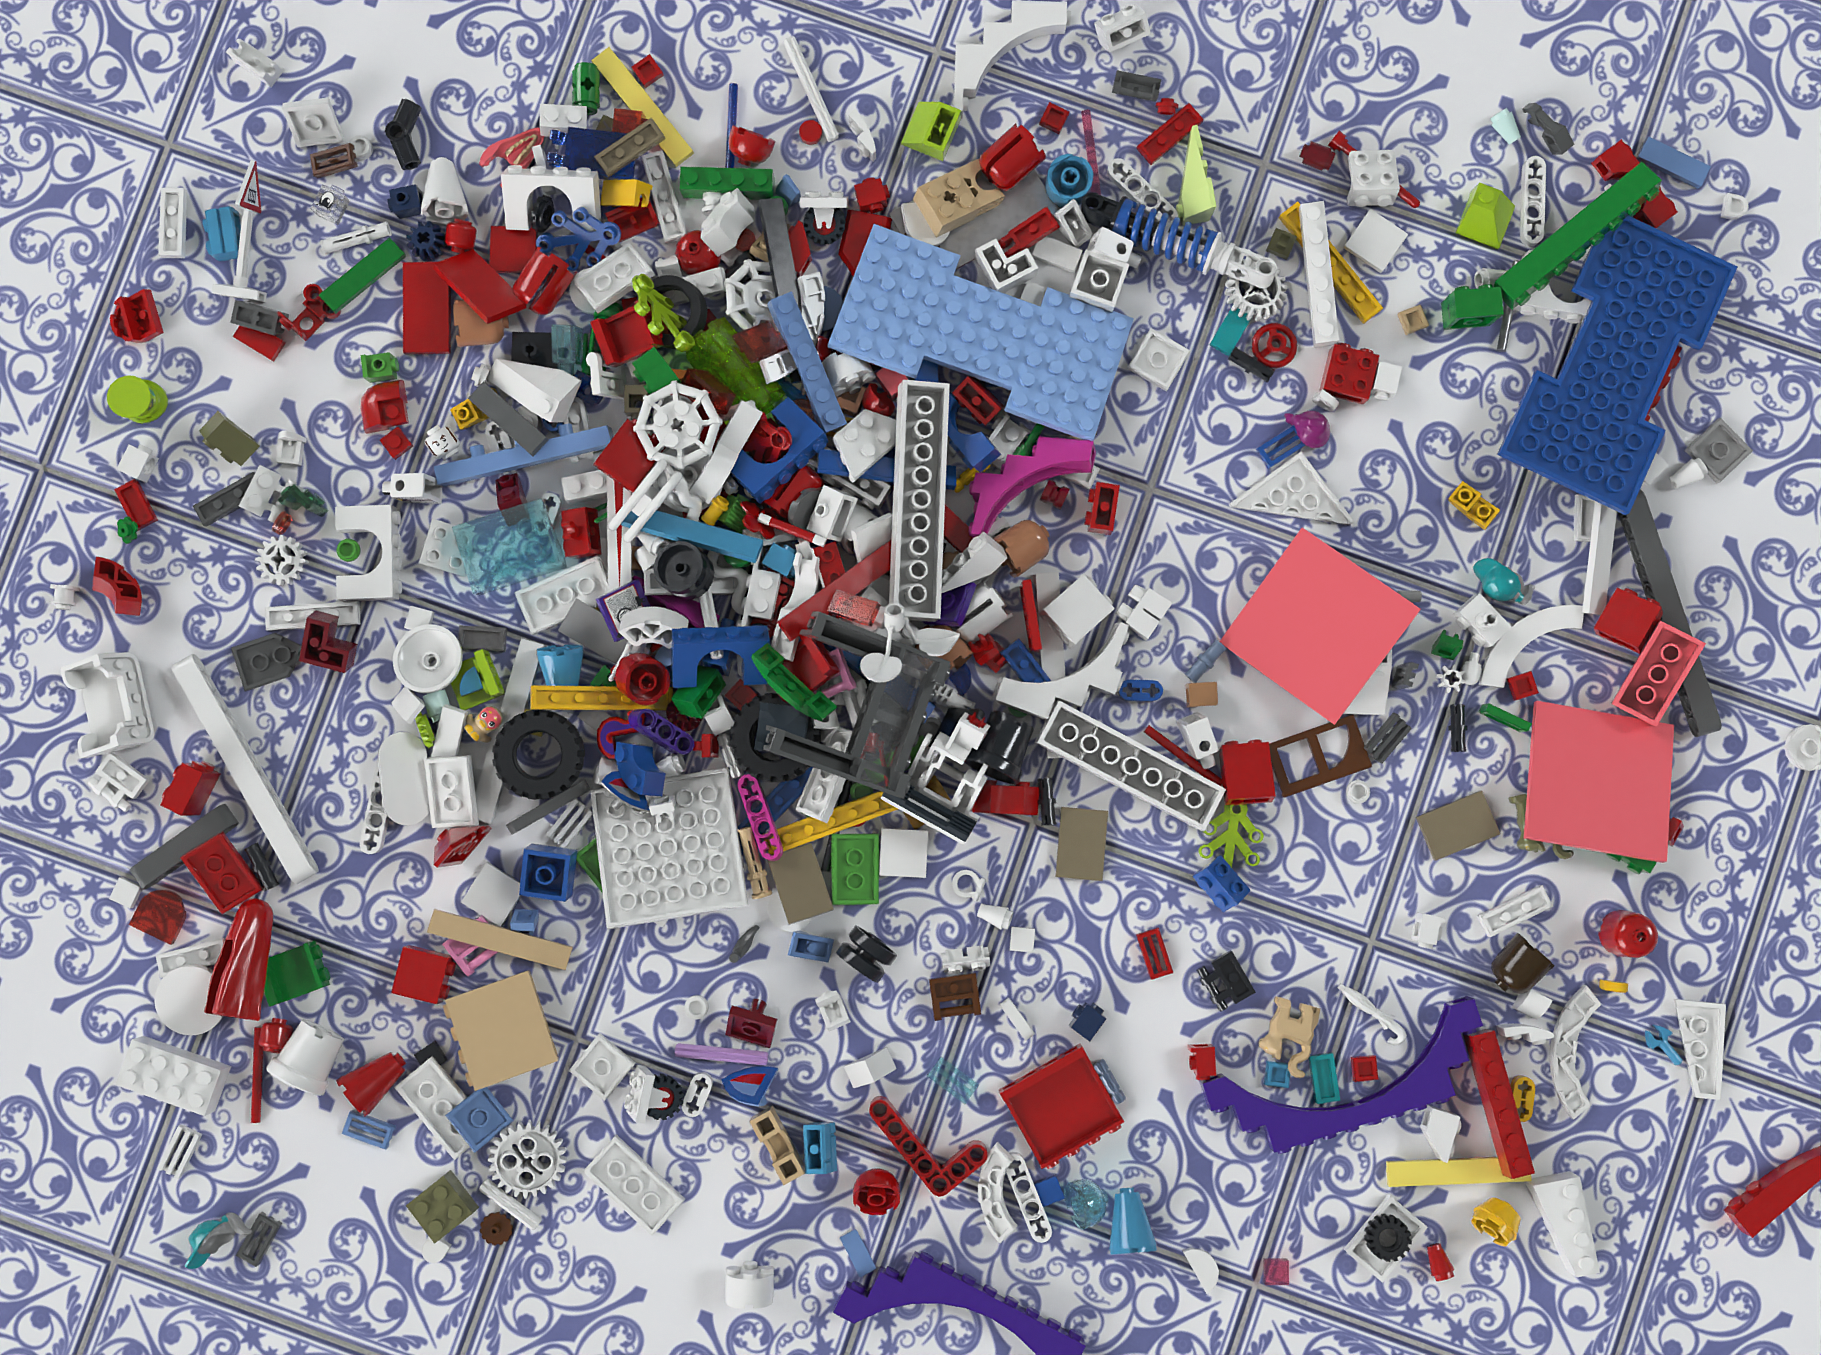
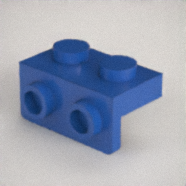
M1221 855L1217 856L1209 865L1200 869L1192 876L1199 887L1208 894L1222 912L1238 905L1250 892V888Z

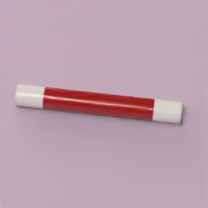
M760 513L758 517V522L821 547H824L827 538L766 514Z

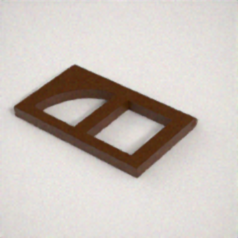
M1354 714L1339 719L1335 725L1329 722L1269 743L1272 768L1284 798L1372 767L1368 753L1363 748L1365 745ZM1346 725L1348 732L1346 752L1342 760L1335 767L1329 769L1317 734ZM1307 739L1319 773L1289 783L1277 748Z

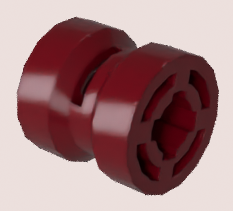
M1049 479L1040 501L1053 503L1055 508L1061 510L1070 489L1065 486L1060 488L1056 485V482Z

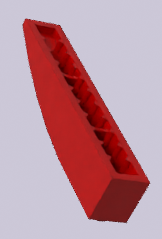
M1821 1145L1779 1165L1758 1181L1750 1183L1746 1187V1191L1740 1196L1734 1197L1729 1201L1724 1211L1741 1232L1753 1238L1821 1180Z

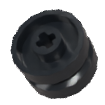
M676 541L670 543L659 552L655 559L654 574L656 580L664 589L680 599L692 600L701 597L713 583L715 572L712 561L705 553L689 542Z
M855 925L849 933V937L858 947L843 942L836 951V954L862 975L878 983L885 972L876 960L884 965L891 966L897 954L874 934Z

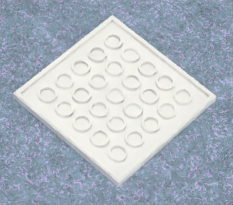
M729 767L665 778L662 796L674 794L676 806L674 819L670 821L669 815L662 813L661 823L656 821V815H651L650 811L638 810L625 803L618 810L613 809L611 802L614 798L605 796V788L590 790L607 929L749 906ZM645 795L648 806L650 805L651 798H657L661 796Z

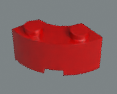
M96 556L92 590L107 596L114 605L115 613L140 616L142 594L137 580L124 570L125 567L110 559Z
M986 780L972 808V812L1038 815L1039 787H1030V782H1019L1016 786L997 785V780Z

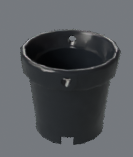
M995 710L994 712L991 711L986 724L990 725L986 736L977 750L972 747L964 763L978 772L983 764H986L988 768L984 775L1004 783L1017 785L1022 776L1021 766L1034 731L1033 727L1024 721L1021 725L1020 722L1016 721L1017 717Z

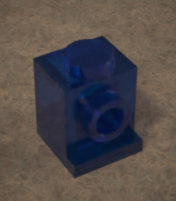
M577 369L574 377L582 382L576 397L590 406H593L594 403L599 404L603 396L592 395V391L589 395L585 394V389L591 387V378Z

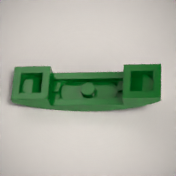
M768 643L752 654L751 658L763 678L786 702L801 713L815 720L823 721L837 708L821 691L814 694L782 665L785 658Z

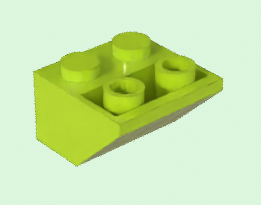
M918 102L901 145L944 161L961 121V110L942 102Z

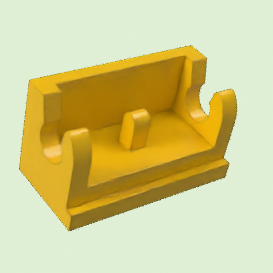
M637 179L603 180L600 205L604 207H638L640 195H642V207H647L650 190H652L653 185Z

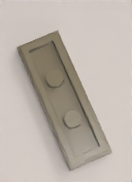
M651 117L594 157L609 178L666 138Z

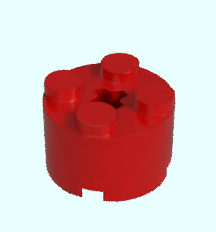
M634 653L621 658L616 670L615 681L617 689L623 695L639 705L647 706L655 704L662 695L667 693L670 686V674L665 666L652 656L645 653Z

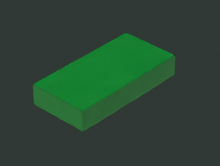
M1490 703L1482 704L1479 710L1480 714L1518 732H1527L1532 723Z

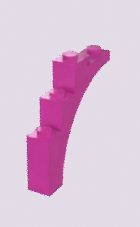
M1038 437L1037 445H1034L1032 449V456L1007 454L1006 462L1001 465V474L976 472L974 481H971L969 486V493L973 496L975 502L973 510L975 518L974 522H971L969 525V535L972 538L979 536L982 532L988 535L997 516L1007 504L1021 492L1038 482L1059 475L1092 473L1096 456L1094 441Z

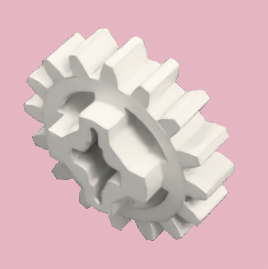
M280 535L279 540L272 536L271 543L264 541V550H257L261 557L255 558L256 561L261 563L256 569L264 571L261 577L268 579V582L271 584L277 582L279 586H284L285 582L293 585V578L301 580L299 573H306L307 571L303 568V564L309 563V561L303 559L308 554L307 551L300 550L303 544L295 543L296 539L292 537L287 539L284 535ZM291 549L294 551L295 556H292ZM285 558V561L279 564V561ZM269 565L273 567V572L270 570Z

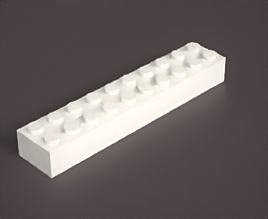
M902 380L898 385L889 604L896 603L904 607V617H908L909 620L935 622L940 619L950 384Z

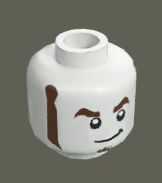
M436 425L426 432L429 437L426 438L425 445L434 458H442L445 461L459 451L460 441L450 427L440 428L439 425Z

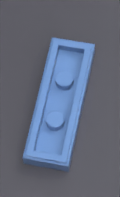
M1651 137L1645 139L1636 158L1697 189L1702 186L1711 166Z

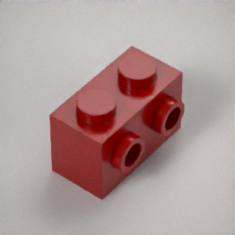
M967 376L952 392L955 399L959 402L958 404L963 408L967 407L972 412L971 416L979 424L987 425L1005 407L977 378Z
M1096 482L1094 489L1090 488L1088 502L1092 503L1091 511H1086L1084 525H1088L1087 532L1111 535L1114 529L1120 485Z

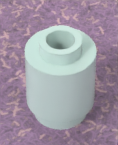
M446 690L426 693L427 695L423 696L428 716L432 718L433 723L439 722L442 707L445 704L450 705Z

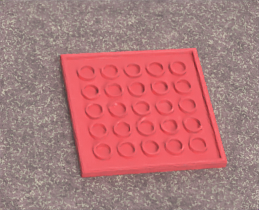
M1302 527L1219 642L1335 725L1421 609Z
M1535 701L1533 706L1524 839L1661 863L1667 862L1674 725L1659 722L1657 727L1639 718Z

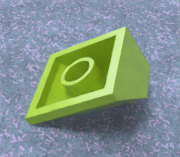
M1479 182L1470 193L1455 233L1499 249L1515 205L1501 190Z

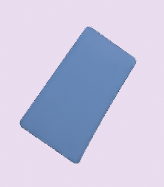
M856 1229L840 1237L859 1277L876 1269Z

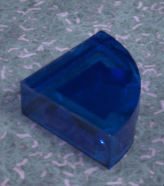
M966 663L948 678L963 696L971 685V672Z

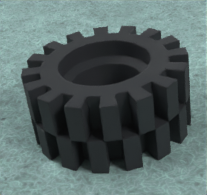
M1381 1214L1382 1217L1376 1215L1373 1222L1371 1220L1368 1222L1369 1228L1365 1227L1364 1230L1367 1235H1364L1367 1247L1379 1259H1384L1386 1262H1390V1259L1394 1262L1399 1261L1397 1258L1399 1256L1403 1259L1405 1257L1403 1253L1410 1250L1408 1244L1412 1245V1240L1409 1238L1411 1232L1408 1230V1227L1394 1215ZM1385 1229H1392L1397 1237L1395 1243L1388 1247L1381 1245L1379 1241L1380 1233Z

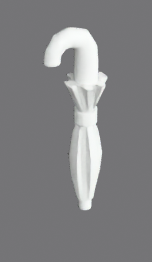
M1341 983L1338 985L1337 988L1342 991L1353 1005L1368 1014H1372L1374 1018L1379 1020L1384 1030L1389 1028L1398 1035L1396 1039L1390 1037L1387 1041L1388 1043L1400 1045L1405 1041L1406 1032L1394 1021L1395 1016L1382 1013L1381 1010L1375 1008L1366 996Z

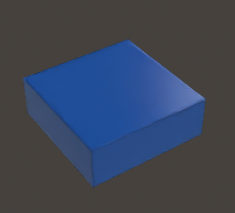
M1056 1174L1034 1183L1043 1207L1065 1199Z

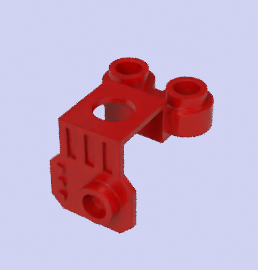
M309 284L303 290L306 300L302 304L305 306V309L293 322L278 311L277 314L281 318L279 322L289 331L292 329L307 341L325 322L323 320L325 317L335 319L341 314V310L337 314L329 313L330 308L319 296L315 299L311 298L314 293L320 294L323 290L317 284ZM304 318L312 319V328L309 330L302 329L300 327L301 320Z

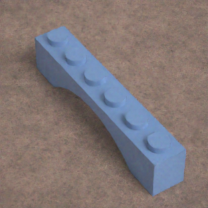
M792 291L771 299L767 306L798 369L817 425L825 434L846 425L845 417Z

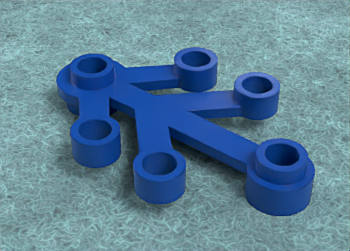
M579 207L573 212V219L576 222L568 218L563 211H556L551 217L552 223L558 227L564 226L574 234L554 237L551 233L545 232L537 238L536 246L542 247L540 249L541 252L549 253L555 247L578 244L573 254L565 260L569 264L567 269L575 271L580 266V259L590 242L600 240L595 251L591 252L586 258L587 265L593 267L602 260L601 257L607 246L614 245L620 240L621 230L619 226L613 222L602 223L590 215L584 207ZM578 212L583 213L584 218H580ZM556 215L561 216L562 222L556 219ZM586 222L596 231H587L577 223ZM605 232H611L612 237H608ZM542 241L547 243V248L543 246ZM591 257H595L597 263L592 262ZM569 260H573L576 266H572Z

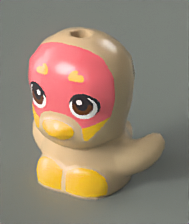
M487 706L478 713L475 719L472 714L467 715L464 729L475 742L482 741L488 743L492 738L487 736V733L500 727L503 722V715L496 707Z

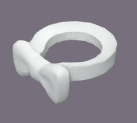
M962 870L953 877L952 887L958 896L978 901L986 879H980L973 871ZM963 875L973 877L977 884L976 891L970 893L961 892L957 884L959 878Z

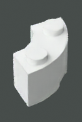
M738 188L732 192L725 193L720 198V203L702 223L701 239L717 257L735 247L742 231L754 221V206Z
M642 607L622 616L619 633L635 647L643 643H657L670 649L672 647V629L688 628L689 620L676 611L666 608Z

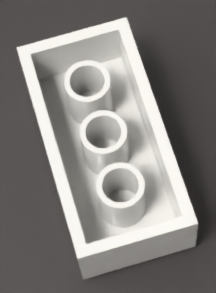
M141 1036L131 1040L115 1085L206 1116L216 1111L231 1066L158 1040Z

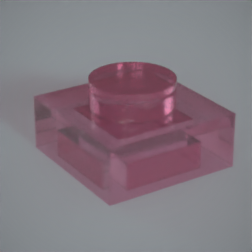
M1263 1258L1264 1284L1289 1285V1260L1287 1258Z

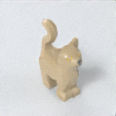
M1275 996L1274 1002L1277 1004V1009L1270 1020L1268 1034L1259 1040L1258 1046L1266 1053L1272 1055V1058L1280 1060L1283 1038L1300 1044L1302 1051L1291 1057L1288 1062V1070L1295 1078H1304L1305 1072L1299 1070L1297 1065L1307 1060L1311 1054V1043L1314 1037L1313 1031L1318 1024L1321 1008L1300 1003L1299 1010L1301 1015L1299 1019L1290 1017L1291 1001Z

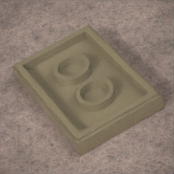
M1483 791L1475 792L1416 816L1426 844L1435 861L1500 835Z
M1061 807L1055 877L1103 881L1108 811Z
M812 843L784 851L781 858L777 861H768L788 925L834 910Z

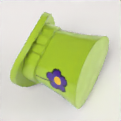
M128 375L116 379L110 385L107 392V402L111 410L115 414L136 423L144 424L158 419L165 412L168 405L167 394L160 385L136 376Z

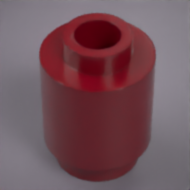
M1310 141L1309 145L1304 144L1299 157L1303 158V164L1322 171L1323 169H1330L1336 153L1332 152L1329 147Z

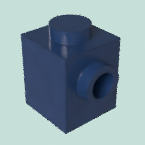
M416 184L389 190L390 198L387 199L391 213L394 212L399 219L421 215L423 194Z
M1086 1002L1083 1006L1079 1004L1071 1015L1074 1018L1069 1026L1090 1042L1106 1021V1017L1102 1015L1104 1010L1094 1002L1091 1006Z

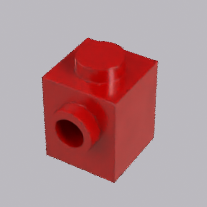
M867 178L862 183L854 185L860 211L878 213L887 207V199L890 198L887 184L882 185L881 178Z

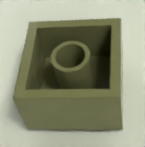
M451 1170L406 1205L434 1244L479 1208Z

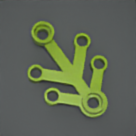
M640 274L639 276H634L632 278V287L638 294V302L634 305V309L640 316H645L650 311V307L647 304V300L649 301L652 310V321L648 324L650 332L656 336L664 330L663 321L675 337L673 342L675 348L680 352L689 351L695 345V340L688 332L684 330L680 332L687 324V321L682 316L671 311L674 307L672 300L654 290V283L647 275Z
M1239 804L1240 811L1238 813L1232 811L1234 805H1224V812L1209 822V824L1213 825V831L1208 833L1205 830L1203 833L1214 835L1217 827L1229 820L1228 829L1208 844L1201 845L1198 849L1200 857L1205 859L1212 857L1213 852L1225 844L1223 858L1232 868L1236 845L1245 857L1244 860L1247 865H1258L1260 857L1257 853L1252 852L1238 833V824L1240 822L1248 832L1249 840L1253 843H1259L1263 840V832L1256 829L1247 817V804ZM1255 831L1260 835L1258 840H1253L1252 834ZM1204 847H1208L1210 850L1207 856L1202 854ZM1250 855L1256 857V861L1253 864L1248 861Z

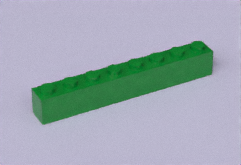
M1640 162L1495 281L1494 287H1501L1502 301L1512 310L1518 305L1523 306L1531 298V294L1536 290H1543L1553 276H1560L1568 268V264L1573 260L1578 261L1581 259L1591 245L1594 247L1604 239V235L1610 230L1613 232L1620 227L1623 219L1628 215L1630 217L1635 215L1645 201H1652L1660 192L1659 187L1662 179L1643 162Z

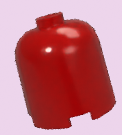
M1616 910L1610 912L1602 919L1603 923L1598 933L1600 942L1606 951L1616 956L1644 957L1650 954L1658 943L1656 925L1651 919L1640 913Z

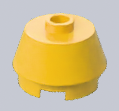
M1491 1197L1474 1208L1471 1223L1481 1234L1485 1231L1488 1235L1494 1237V1243L1506 1247L1511 1241L1516 1240L1521 1218L1509 1203Z

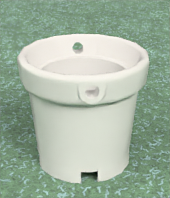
M302 1019L279 1055L271 1058L266 1067L267 1072L299 1090L313 1095H324L325 1090L329 1086L327 1078L344 1038L331 1030L327 1031L321 1028V1025Z

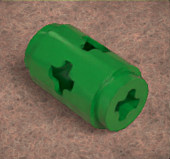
M577 63L572 70V106H587V116L595 115L600 108V72L593 63Z

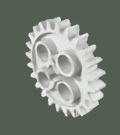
M520 1120L516 1129L510 1124L508 1127L509 1133L502 1129L500 1132L501 1138L495 1137L494 1143L497 1146H491L490 1152L493 1154L489 1155L488 1161L493 1164L489 1166V1171H496L492 1176V1180L500 1178L498 1187L507 1186L505 1193L513 1189L515 1190L514 1197H517L519 1192H523L524 1199H526L528 1192H532L535 1198L537 1197L538 1190L546 1194V1186L554 1188V1180L560 1181L561 1175L558 1172L565 1171V1166L562 1164L566 1163L567 1157L562 1155L566 1152V1147H559L563 1142L562 1138L555 1140L557 1131L548 1132L550 1125L542 1129L540 1128L541 1121H538L536 1126H532L531 1120H528L527 1126H523ZM524 1139H531L534 1145L528 1147L522 1141ZM513 1155L517 1160L510 1163L505 1160V1156ZM545 1155L548 1156L551 1161L548 1163H542L539 1160V1157ZM524 1157H525V1158L531 1157L532 1160L530 1161V1160L528 1159V1160L524 1161L523 1158H524ZM530 1172L533 1177L531 1179H524L521 1173Z

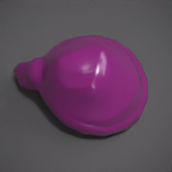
M1306 411L1299 415L1284 414L1286 422L1295 426L1298 437L1306 446L1320 448L1329 440L1330 425L1323 414L1317 411Z

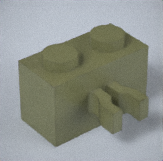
M219 411L199 430L204 437L202 442L212 450L215 448L219 449L222 452L220 455L229 463L234 461L242 466L260 447L252 436Z

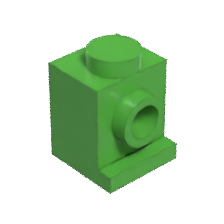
M390 352L360 355L363 378L368 382L397 379L399 362ZM382 363V367L378 369L377 364Z

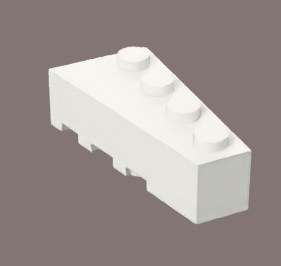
M1571 1171L1532 1178V1181H1525L1527 1188L1532 1194L1533 1201L1542 1215L1543 1222L1552 1236L1553 1243L1566 1270L1575 1277L1600 1273L1580 1177Z

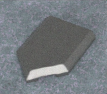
M272 633L231 647L244 691L246 692L290 677L299 660L301 645L277 633Z

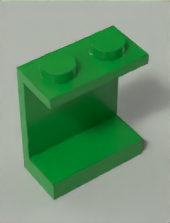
M316 941L307 942L302 946L268 958L264 993L269 1007L330 985V973L328 968L323 965L321 959L323 957L322 949L316 944Z

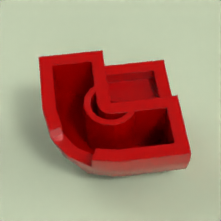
M403 380L379 383L368 388L361 398L360 409L366 434L389 430V427L409 424L406 409L408 401Z

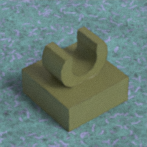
M1276 228L1266 252L1287 260L1297 236Z

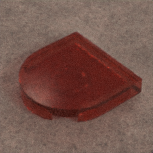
M155 890L148 893L140 901L129 925L165 943L174 944L186 919L182 898L170 890Z

